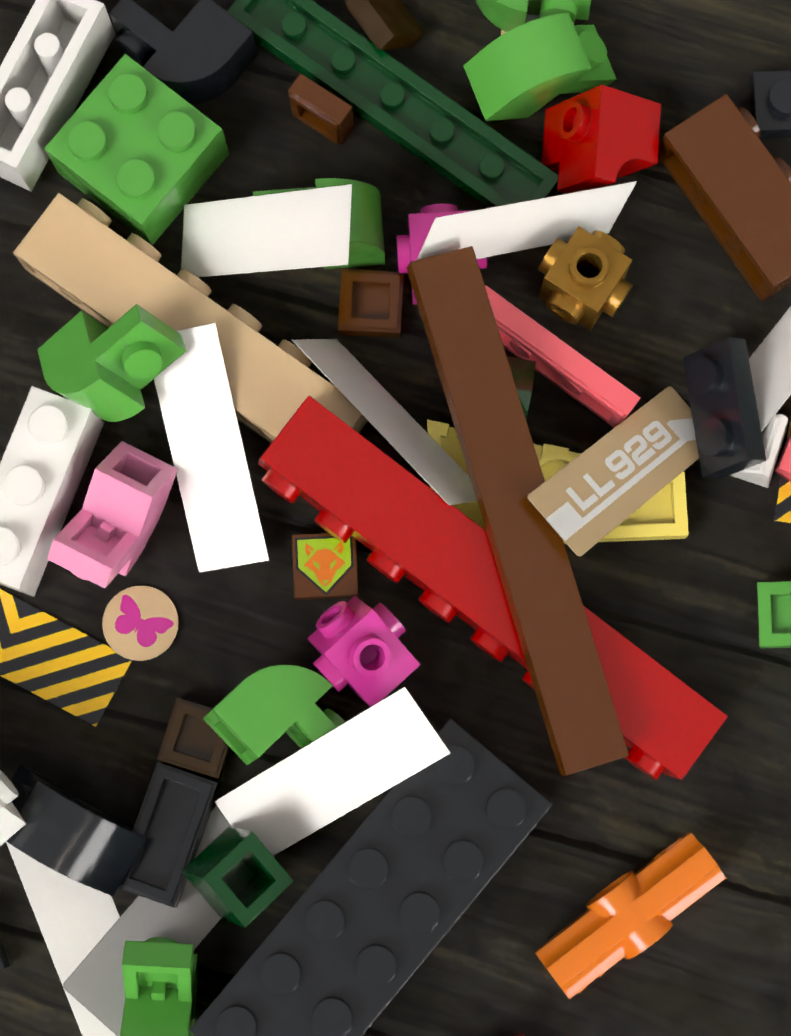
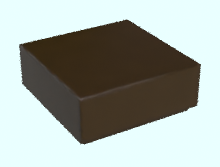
M401 0L345 1L348 10L378 50L412 48L425 34Z
M177 698L157 760L221 779L230 747L203 719L212 708Z

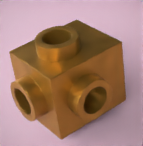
M578 226L568 243L557 238L543 258L538 270L546 276L542 283L539 298L545 301L547 308L562 320L574 325L579 323L591 331L603 312L613 317L630 292L633 285L624 279L632 259L624 255V247L610 235L598 230L593 231L591 234ZM577 265L595 277L587 278L582 276L577 270Z

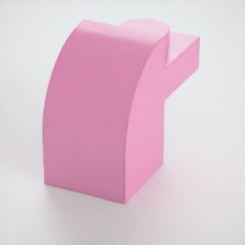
M121 441L95 468L82 509L53 539L47 560L71 571L78 578L91 581L103 588H106L118 573L126 576L144 550L160 519L178 469Z

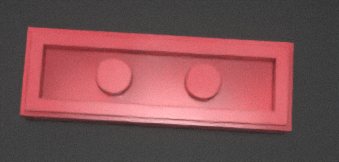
M485 285L504 348L520 359L536 361L535 370L612 427L615 428L628 418L640 399L638 395Z

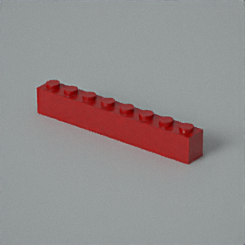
M308 395L261 456L258 465L268 471L261 480L274 492L292 504L300 496L320 511L314 521L339 541L346 543L352 535L369 548L372 552L366 559L367 562L387 578L398 583L404 575L424 590L418 600L441 619L450 623L456 615L476 630L470 640L488 655L502 662L508 654L525 667L527 672L522 677V680L534 689L486 530L453 505H448L435 491ZM583 606L625 744L630 748L628 751L629 756L625 758L654 780H657L661 773L682 780L728 716Z

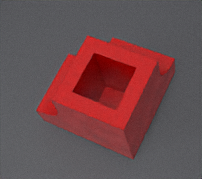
M599 85L545 109L541 163L553 172L558 173L557 191L568 194L605 187L615 183L616 178H621L658 164L661 104L605 85Z

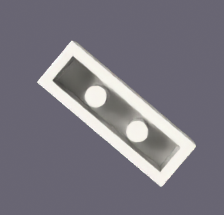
M36 0L0 66L1 178L32 192L49 160V156L44 148L73 115L115 36V31L104 3L97 0Z
M33 386L30 389L0 462V584L34 597L49 561L47 557L52 541L62 529L104 422L93 414L92 409Z

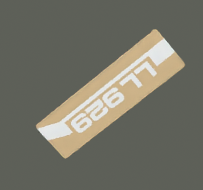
M668 386L529 493L527 496L528 500L577 556H582L699 459L691 408L671 386Z

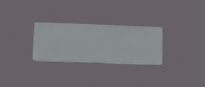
M217 805L210 813L195 858L225 829L232 827ZM188 879L177 908L138 896L63 983V988L116 1036H120L125 1002L122 974L125 940L145 941L149 938L164 937L181 944H193L194 951L221 918Z

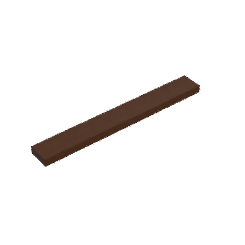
M473 246L411 261L407 266L408 275L560 776H567L629 756L563 539L527 497L529 493L544 483L545 480Z

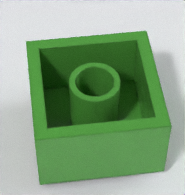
M126 54L123 55L44 148L61 176L152 246L184 209V205L190 202L229 155L221 127Z

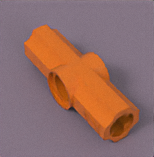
M688 832L659 852L653 860L636 873L631 870L606 886L587 903V911L534 952L566 996L571 999L577 993H581L596 978L601 977L622 958L625 957L626 960H629L657 942L673 926L671 920L726 877L706 848L691 832Z

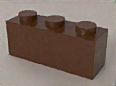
M725 94L666 132L658 149V158L763 303L791 284V169L782 158L778 156L773 158L759 139L761 136L759 126L751 113L744 107L737 108L729 96Z

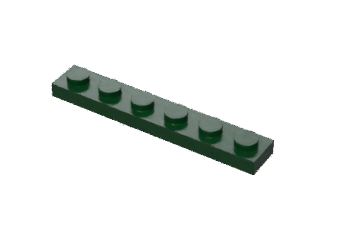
M236 0L227 11L253 32L254 41L297 72L351 105L353 112L487 208L550 197L558 187V175L389 54L383 50H378L372 42L313 0Z

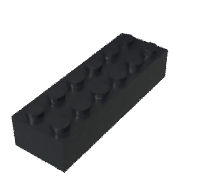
M450 718L438 733L450 754L392 787L189 1031L195 1036H362L542 819L552 804Z

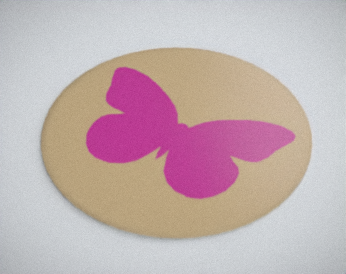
M142 585L129 587L116 594L108 603L103 615V633L109 646L120 656L135 661L149 660L164 653L173 643L178 631V613L171 599L162 591Z

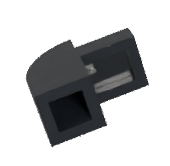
M120 0L109 13L118 35L115 43L121 51L143 66L144 69L190 104L207 102L223 94L258 56L253 32L212 0H200L173 32L132 0Z
M20 764L11 779L12 784L19 793V796L12 803L26 822V825L10 837L7 842L52 870L83 885L114 896L146 838L110 813L73 797L39 772Z

